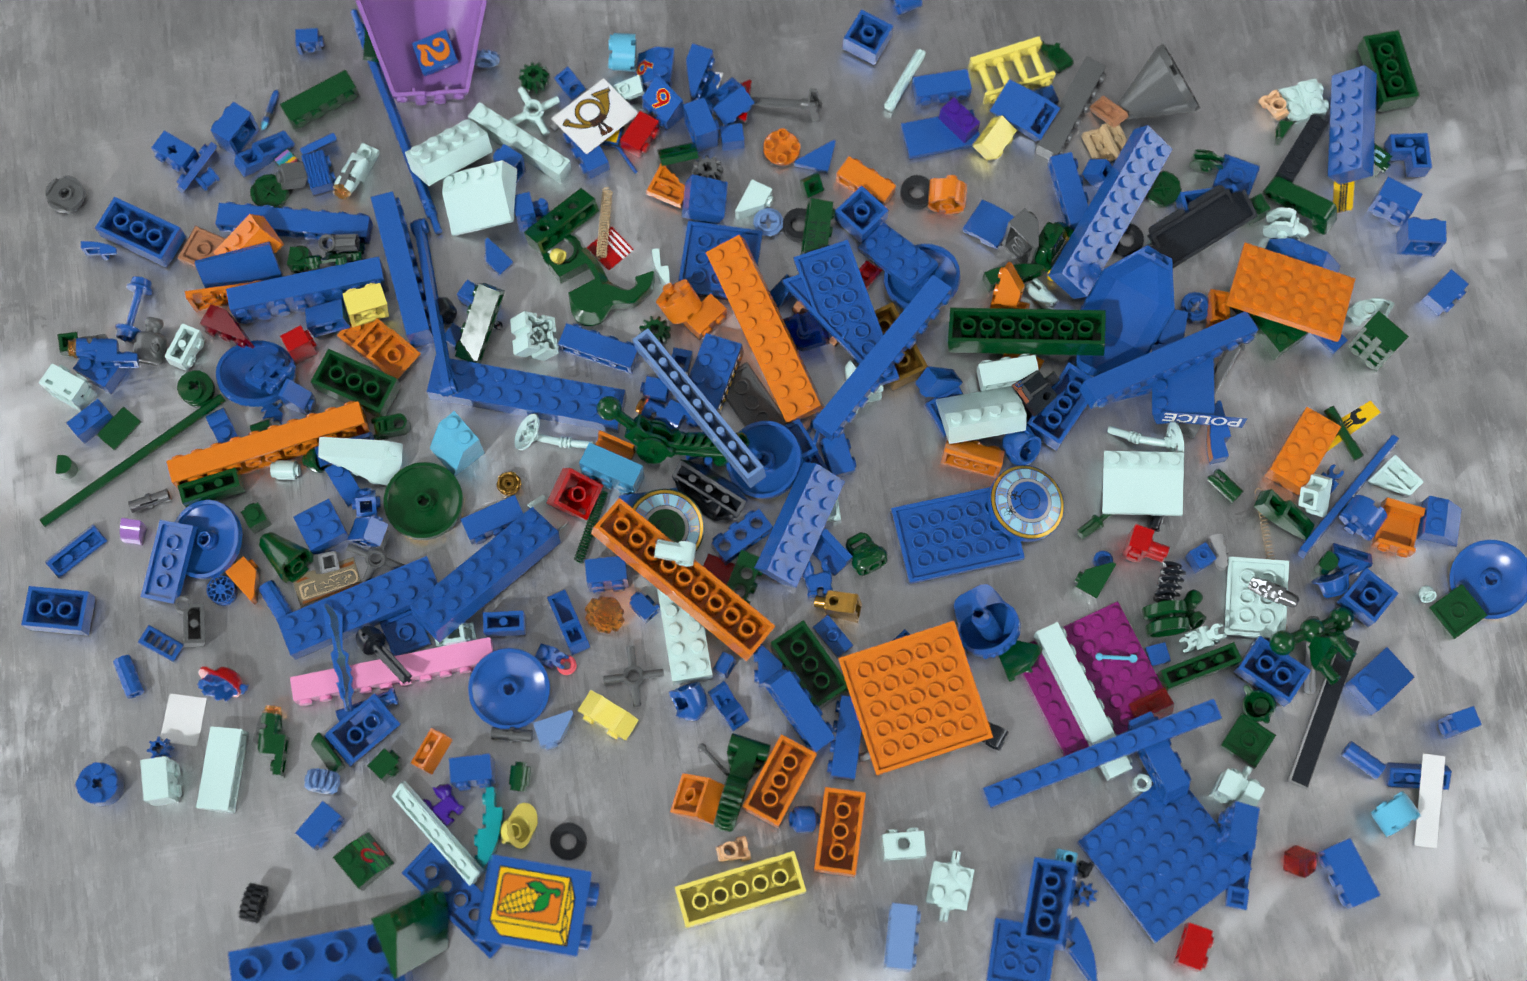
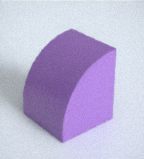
M121 518L120 538L122 542L143 546L147 526L140 520Z

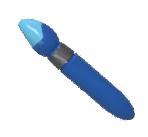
M275 90L270 97L264 117L261 120L262 130H265L270 123V118L279 98L278 90Z

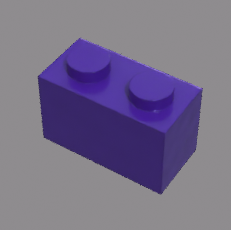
M954 97L940 109L939 120L964 144L978 132L980 121Z

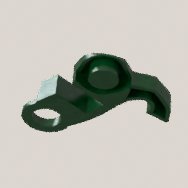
M571 234L562 240L570 243L574 248L573 254L569 259L565 260L562 264H556L550 259L548 252L542 256L549 270L560 284L588 269L595 279L568 292L571 314L576 322L583 326L601 324L611 310L635 308L653 291L655 282L653 271L636 276V285L630 290L611 283L597 259L586 247L583 248L580 241Z

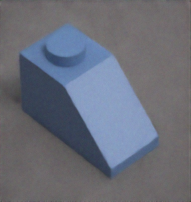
M572 710L533 723L542 749L551 750L558 747L559 743H562L575 718Z

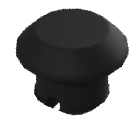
M1080 860L1079 865H1077L1078 872L1083 874V878H1086L1094 866L1092 862L1088 864Z

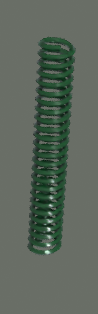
M601 490L599 494L601 496H598L595 507H593L588 517L587 525H585L586 528H584L585 531H583L584 534H582L574 560L581 564L584 563V558H586L585 555L588 552L586 549H589L587 546H590L588 543H591L593 538L591 534L592 528L598 522L597 520H600L602 509H604L602 506H605L603 503H606L604 500H607L606 498L609 494L606 491Z

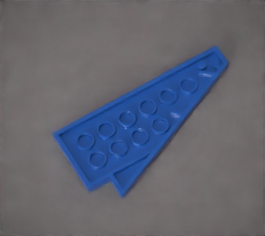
M845 240L793 257L799 275L783 279V285L860 364L882 338L883 333L849 241ZM895 365L892 367L891 374L886 379L883 378L880 381L881 385L899 380Z

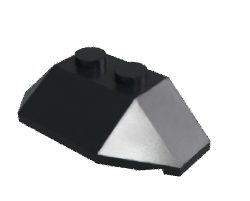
M681 459L672 474L677 490L690 497L696 503L700 512L713 521L738 518L748 501L737 485L705 465Z

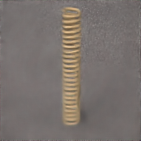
M610 187L602 189L601 214L598 228L599 236L597 239L598 247L596 250V258L599 260V257H607L608 251L607 240H609L608 229H610L609 218H611L610 210L613 192L604 189H610Z

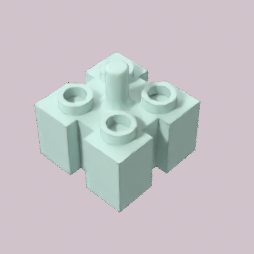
M523 311L510 319L511 333L516 336V339L512 341L514 355L521 357L531 355L532 359L545 361L559 353L557 339L553 338V333L556 332L555 317L542 315L537 318L536 313Z
M1245 765L1242 773L1233 768L1231 770L1226 769L1220 773L1208 796L1229 806L1238 801L1257 807L1265 788L1261 787V783L1255 779L1250 778L1249 781L1247 780L1252 768Z

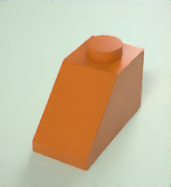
M243 556L225 573L255 605L258 602L261 575L257 571L258 565L252 559L248 561Z

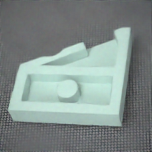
M1394 455L1367 482L1409 497L1424 481Z

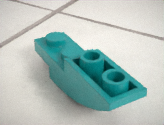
M486 787V793H482V803L486 805V813L482 814V823L486 828L478 829V834L474 835V846L478 847V855H474V859L483 868V872L487 869L489 857L496 854L501 839V825L504 822L505 809L503 807H496L495 787Z

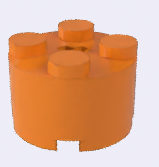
M948 175L946 178L930 179L928 208L937 213L940 210H946V214L963 212L964 208H966L967 183L957 180L958 177L955 175Z
M687 279L674 284L667 283L662 288L663 292L656 300L657 305L673 324L687 321V316L691 313L695 315L702 305L699 296Z

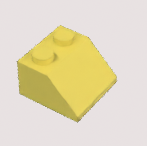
M369 283L364 288H352L342 294L352 328L373 322L376 318L380 320L389 317L387 302L380 283Z

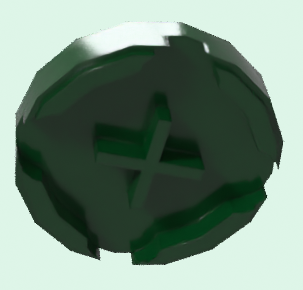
M1168 171L1159 172L1145 198L1157 207L1173 205L1181 192L1179 179Z
M265 174L255 180V183L250 188V196L256 206L270 205L274 208H281L288 199L289 189L282 190L281 183L277 182L276 175Z

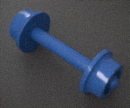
M134 276L126 286L128 290L134 292L126 324H116L115 326L117 330L116 337L124 342L134 343L136 334L141 331L134 327V322L142 295H152V282L150 280Z

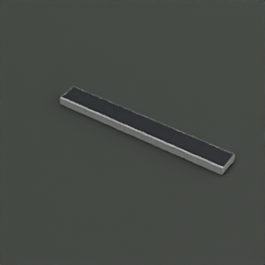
M1347 636L1346 641L1356 652L1360 641ZM1339 651L1331 660V666L1341 678L1335 684L1330 685L1324 677L1287 780L1305 789L1309 787L1354 660L1353 658L1347 662Z

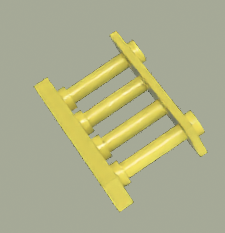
M1040 36L970 58L969 69L971 73L975 71L980 72L987 92L984 94V104L994 103L1004 88L994 89L986 68L996 66L1005 86L1010 78L1003 63L1010 60L1014 61L1022 80L1017 83L1029 90L1041 86L1047 87L1053 83L1055 72L1046 73L1038 55L1042 44ZM1026 55L1032 57L1039 76L1029 79L1021 57Z

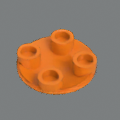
M784 128L770 133L763 144L766 158L776 165H788L794 162L799 156L801 148L796 136Z

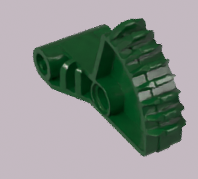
M732 733L727 748L730 774L726 779L715 816L714 826L724 832H731L735 829L749 781L765 765L771 748L770 744Z

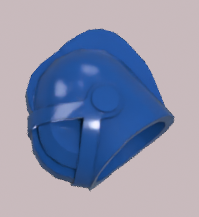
M1027 425L1025 431L1005 434L1002 443L1006 457L1015 465H1027L1033 462L1038 456L1042 445L1041 439L1034 435Z

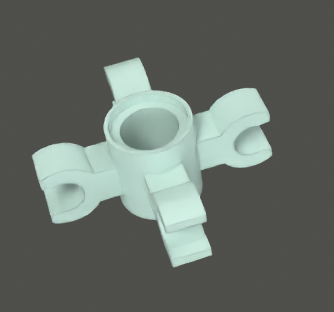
M1214 624L1211 630L1209 626H1202L1186 633V637L1179 640L1180 643H1188V647L1183 652H1192L1195 646L1198 651L1204 650L1220 643V639L1227 636V634L1218 633V629L1223 624Z

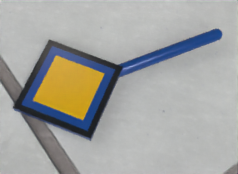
M621 127L604 140L601 145L616 147L632 171L637 174L638 171L620 147V139L625 127Z

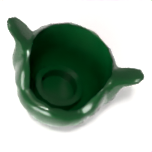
M1244 685L1243 689L1246 696L1243 699L1242 707L1247 717L1253 721H1263L1265 724H1268L1276 710L1275 699L1266 691L1253 690L1248 685Z

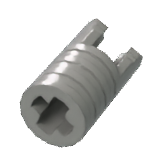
M1215 534L1207 537L1208 546L1217 558L1214 561L1217 570L1223 572L1228 567L1227 545L1224 534Z

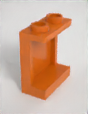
M1387 497L1381 502V507L1386 511L1387 518L1373 537L1372 546L1377 547L1382 552L1391 551L1397 553L1396 555L1400 557H1410L1416 552L1414 545L1420 518L1424 516L1426 508Z

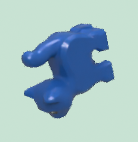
M827 559L821 561L823 572L814 574L813 565L808 561L802 575L808 589V599L815 598L818 595L817 589H822L824 596H826L828 590L833 591L831 586L832 576L827 565Z

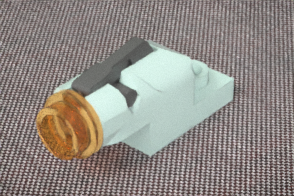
M362 143L357 153L351 154L334 183L333 194L336 197L346 200L355 191L359 183H364L380 154L379 150Z

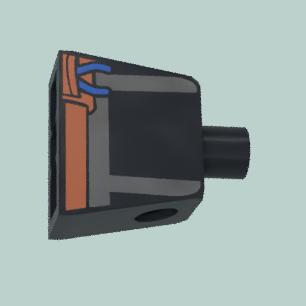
M1036 370L1011 386L1035 417L1056 398L1057 394L1052 387L1061 380L1054 371L1044 378L1040 371Z

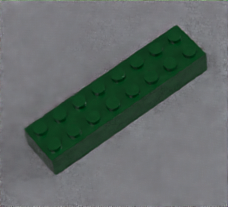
M950 308L948 349L951 353L1104 356L1106 310Z

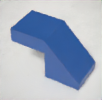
M725 681L708 691L710 698L732 731L749 721L743 707L735 699Z

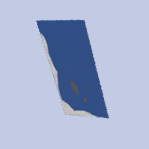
M709 71V79L707 84H704L701 98H706L719 87L723 73Z

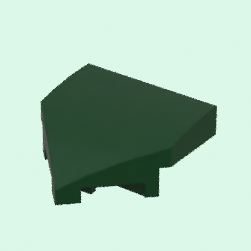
M1017 640L1008 651L999 655L1009 682L1015 680V676L1024 672H1033L1031 666L1034 665L1042 652L1040 645Z

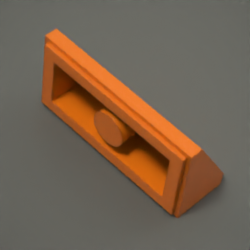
M431 728L412 759L411 764L432 775L450 746L452 739Z

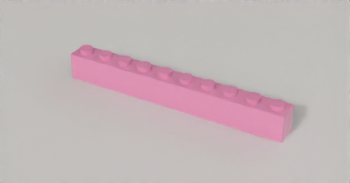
M487 637L394 656L412 675L411 681L405 684L380 659L349 665L352 668L350 673L353 677L351 686L354 693L367 694L376 688L387 690L392 688V685L400 684V686H406L416 680L426 682L432 680V677L435 676L446 678L452 676V673L460 672V674L470 673L480 659L494 651L491 638ZM346 666L340 668L343 672L347 698L350 677L346 672ZM334 669L290 677L293 701L300 704V706L311 705L312 701L317 700L328 702L332 700V697L340 696L336 683L339 680Z

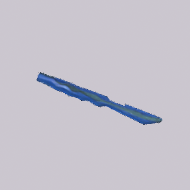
M323 604L327 637L332 636L334 650L331 652V658L339 682H336L340 697L344 702L345 712L353 711L352 696L354 690L351 686L353 677L350 673L352 668L347 664L349 653L343 650V615L329 605Z

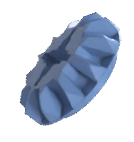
M490 49L477 50L474 65L481 68H491L500 63V55L495 51H490Z
M764 208L756 213L753 225L755 230L763 231L762 236L765 235L770 238L782 230L783 217L775 209ZM767 217H769L770 222H773L770 229H768L766 224H763L766 223Z

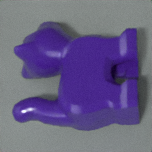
M440 784L437 787H433V790L441 801L435 806L428 799H423V801L446 827H450L455 819L450 818L449 815L455 812L460 816L465 811V807L460 805L452 795V786L450 784Z

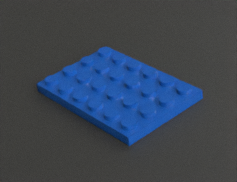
M990 487L891 508L909 585L1025 559L1021 541L1003 533L991 518L988 509V492Z

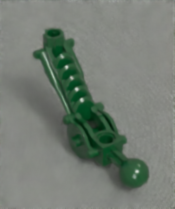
M605 396L597 404V412L602 419L608 421L615 419L626 427L624 437L637 446L636 452L639 458L647 463H661L667 456L672 458L675 455L711 457L714 464L718 467L728 463V460L704 433H685L679 429L672 430L666 423L659 420L649 421L641 414L632 419L622 411L620 401L613 396ZM737 432V436L748 447L750 441L743 432Z

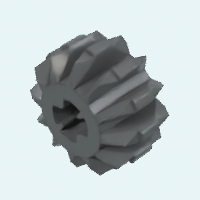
M708 155L705 156V159L699 156L698 162L694 161L692 174L721 180V174H723L724 169L721 167V161H716L715 155L711 159Z

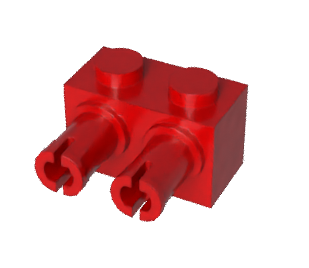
M1135 524L1128 534L1122 556H1125L1131 562H1140L1143 558L1147 557L1162 563L1164 558L1167 557L1170 547L1153 541L1152 537L1155 530Z

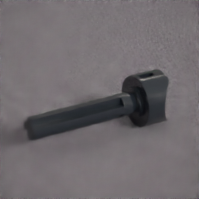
M364 626L355 636L357 646L366 655L376 654L403 684L409 683L412 675L384 646L386 642L385 635L376 627Z

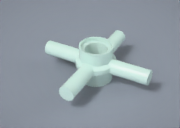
M520 87L518 92L525 103L524 112L508 119V121L515 125L528 119L529 122L538 125L543 136L548 135L550 131L542 119L544 110L560 103L558 96L540 104L537 100H531L526 89ZM531 110H538L535 113H530Z

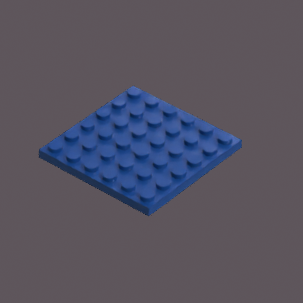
M1152 785L1148 791L1140 794L1077 842L1154 943L1158 942L1217 897L1229 885L1231 886L1252 870L1243 856L1237 857L1216 850L1215 836L1220 831V827L1190 790H1188L1186 796L1165 805L1157 789Z

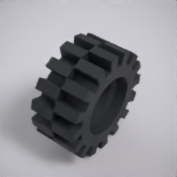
M249 883L246 891H244V897L241 900L242 904L239 908L240 920L256 924L260 921L263 911H265V905H267L269 895L267 886Z

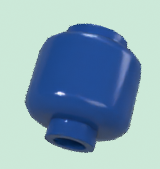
M796 806L789 813V825L797 833L813 832L816 826L820 824V814L816 813L813 806Z

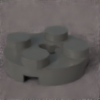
M63 176L64 178L52 180L45 191L50 207L59 213H75L83 204L86 196V191L82 184L72 176ZM69 191V196L63 198L61 194Z

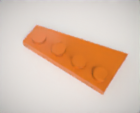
M261 280L185 291V296L195 312L208 310L210 304L218 307L229 305L227 288L256 283Z

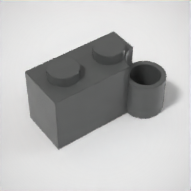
M180 596L176 599L174 607L176 612L183 614V647H204V603H191L189 597ZM183 600L189 604V607L183 610L177 606V603Z

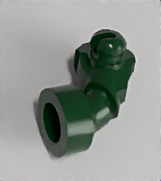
M1195 589L1188 591L1184 598L1187 606L1185 617L1189 619L1191 630L1201 627L1206 621V616L1201 611H1194L1203 599V595Z

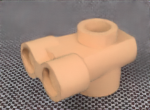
M1274 90L1269 95L1261 97L1258 101L1264 109L1267 108L1277 121L1289 115L1286 101L1278 90Z
M746 836L737 837L733 842H726L716 847L719 862L739 859L741 862L751 860ZM724 850H729L730 856L726 855Z

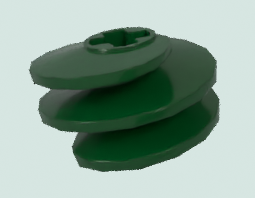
M1196 149L1194 151L1195 154L1191 156L1192 161L1189 163V167L1197 172L1210 173L1212 170H1223L1224 168L1219 163H1224L1225 158L1216 155L1213 151Z
M192 370L181 376L177 384L179 396L186 403L193 407H201L213 399L215 385L206 373Z

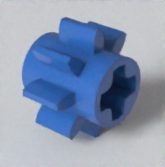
M157 736L156 741H149L151 746L150 749H147V752L153 754L151 758L163 756L172 758L170 753L175 748L168 745L171 740L166 738L163 741L160 736ZM161 746H163L164 749L160 750V753L157 752V750L161 749Z
M1081 881V888L1075 887L1076 894L1074 898L1078 900L1077 906L1085 903L1087 908L1090 907L1089 901H1097L1094 898V894L1098 890L1091 888L1093 883L1085 886L1084 882ZM1083 889L1089 893V896L1086 898L1080 895Z

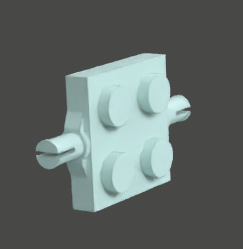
M953 851L951 863L934 861L926 903L935 904L941 908L939 920L943 921L945 913L944 922H948L950 910L967 911L975 870L959 865L961 856L959 851L956 859V851Z

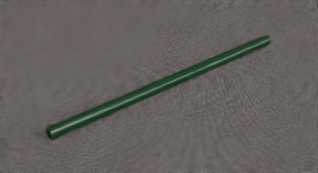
M221 394L217 395L40 518V522L44 527L48 526L222 405L226 400Z

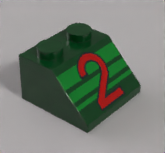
M369 832L347 844L332 857L361 891L365 890L395 864Z

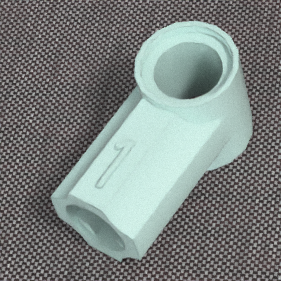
M658 539L654 558L675 561L676 564L681 566H693L696 544L687 541L675 543Z

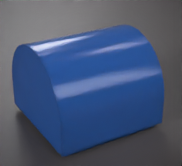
M722 652L712 670L727 679L737 662L734 656Z

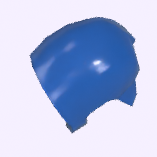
M700 682L689 683L668 692L677 710L676 716L678 718H683L686 721H697L708 708L707 696Z

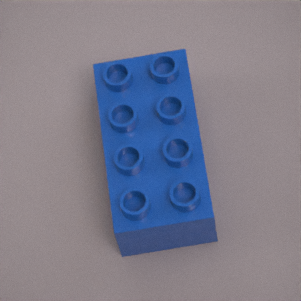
M373 924L228 952L231 981H413L412 970L396 979L393 978Z

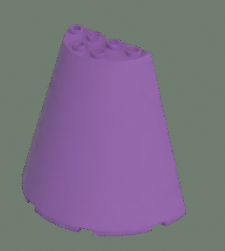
M356 0L391 94L398 103L416 102V105L421 106L427 105V102L445 104L446 100L465 99V95L469 93L487 0ZM446 29L459 63L424 77L412 43Z

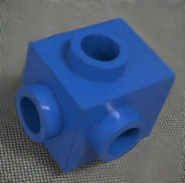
M362 488L356 491L355 498H352V509H356L357 517L377 516V508H381L380 496H376V490Z

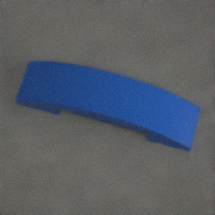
M1256 829L1253 848L1242 855L1250 867L1258 829ZM1250 871L1234 884L1228 886L1225 893L1226 907L1247 910Z

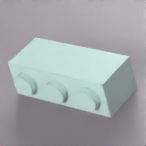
M1022 354L1018 358L1004 357L994 362L992 360L982 361L978 364L976 371L981 391L1011 386L1036 370L1039 371L1036 355Z

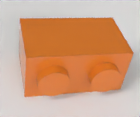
M710 293L702 301L699 311L695 315L691 313L687 316L688 320L684 322V326L697 339L701 340L705 337L706 333L711 334L717 324L721 325L726 320L727 308Z

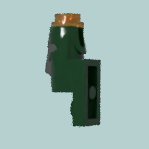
M266 705L264 710H262V715L259 717L253 742L258 745L257 749L260 755L274 757V760L272 759L270 763L272 775L277 778H285L290 737L286 734H280L282 732L283 715L281 707Z

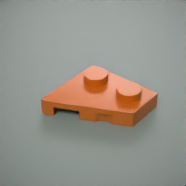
M660 164L646 193L649 196L681 208L684 200L685 185L679 182L677 176L674 173L672 174L666 168V165L662 166Z

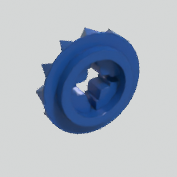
M1191 292L1184 296L1180 305L1181 311L1188 312L1187 318L1191 319L1192 322H1201L1207 318L1208 297L1199 292ZM1200 302L1198 308L1200 311L1196 309L1192 312L1191 310L1193 306L1191 304L1196 305Z

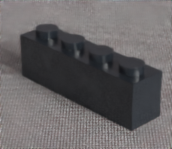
M1312 113L1275 176L1293 183L1329 122Z

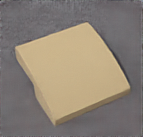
M1107 123L1103 124L1099 129L1084 132L1081 136L1092 159H1107L1109 163L1116 161L1127 142V138L1120 125L1113 128Z

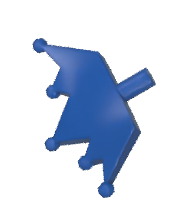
M281 403L276 407L273 404L258 406L263 408L261 412L266 411L262 419L274 417L272 422L279 421L282 425L283 413L279 410L283 406Z

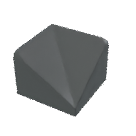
M336 550L313 554L316 574L340 570Z

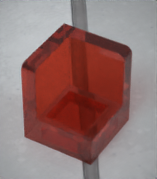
M1294 845L1284 852L1283 870L1306 878L1316 871L1317 853Z

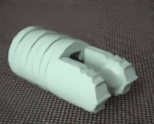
M1037 278L1031 280V283L1025 284L1024 289L1043 309H1052L1058 303L1059 299Z

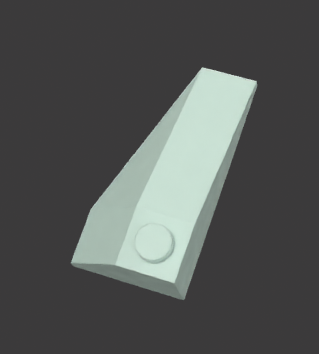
M320 437L318 457L338 467L352 471V474L360 475L368 479V482L372 484L387 486L391 478L400 469L403 443L383 440Z

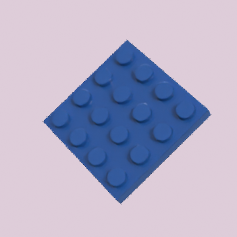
M688 221L678 282L687 279L700 297H707L711 293L716 299L728 300L706 252L737 235H741L745 239L758 266L763 231Z

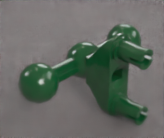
M1336 607L1330 612L1327 619L1322 621L1314 618L1306 619L1301 623L1300 629L1292 633L1284 630L1276 631L1271 635L1270 648L1277 655L1284 656L1294 650L1295 644L1302 641L1310 643L1308 648L1310 650L1312 667L1315 671L1321 672L1329 684L1333 685L1341 678L1331 666V660L1337 651L1341 653L1347 662L1352 660L1357 655V652L1346 641L1347 636L1343 632H1331L1330 630H1349L1354 624L1355 617L1347 607Z

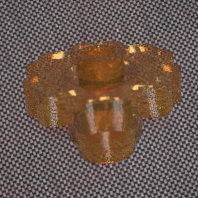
M599 596L598 599L592 598L585 607L587 613L585 619L590 626L596 627L601 633L610 634L612 630L618 631L625 621L622 617L624 610L621 608L618 600L613 597Z

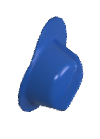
M1352 565L1334 573L1317 577L1311 582L1312 584L1319 585L1325 598L1340 596L1348 590L1349 574L1354 572L1358 565Z

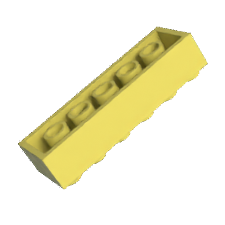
M792 851L676 886L675 891L686 929H690L805 894L806 888L795 852Z

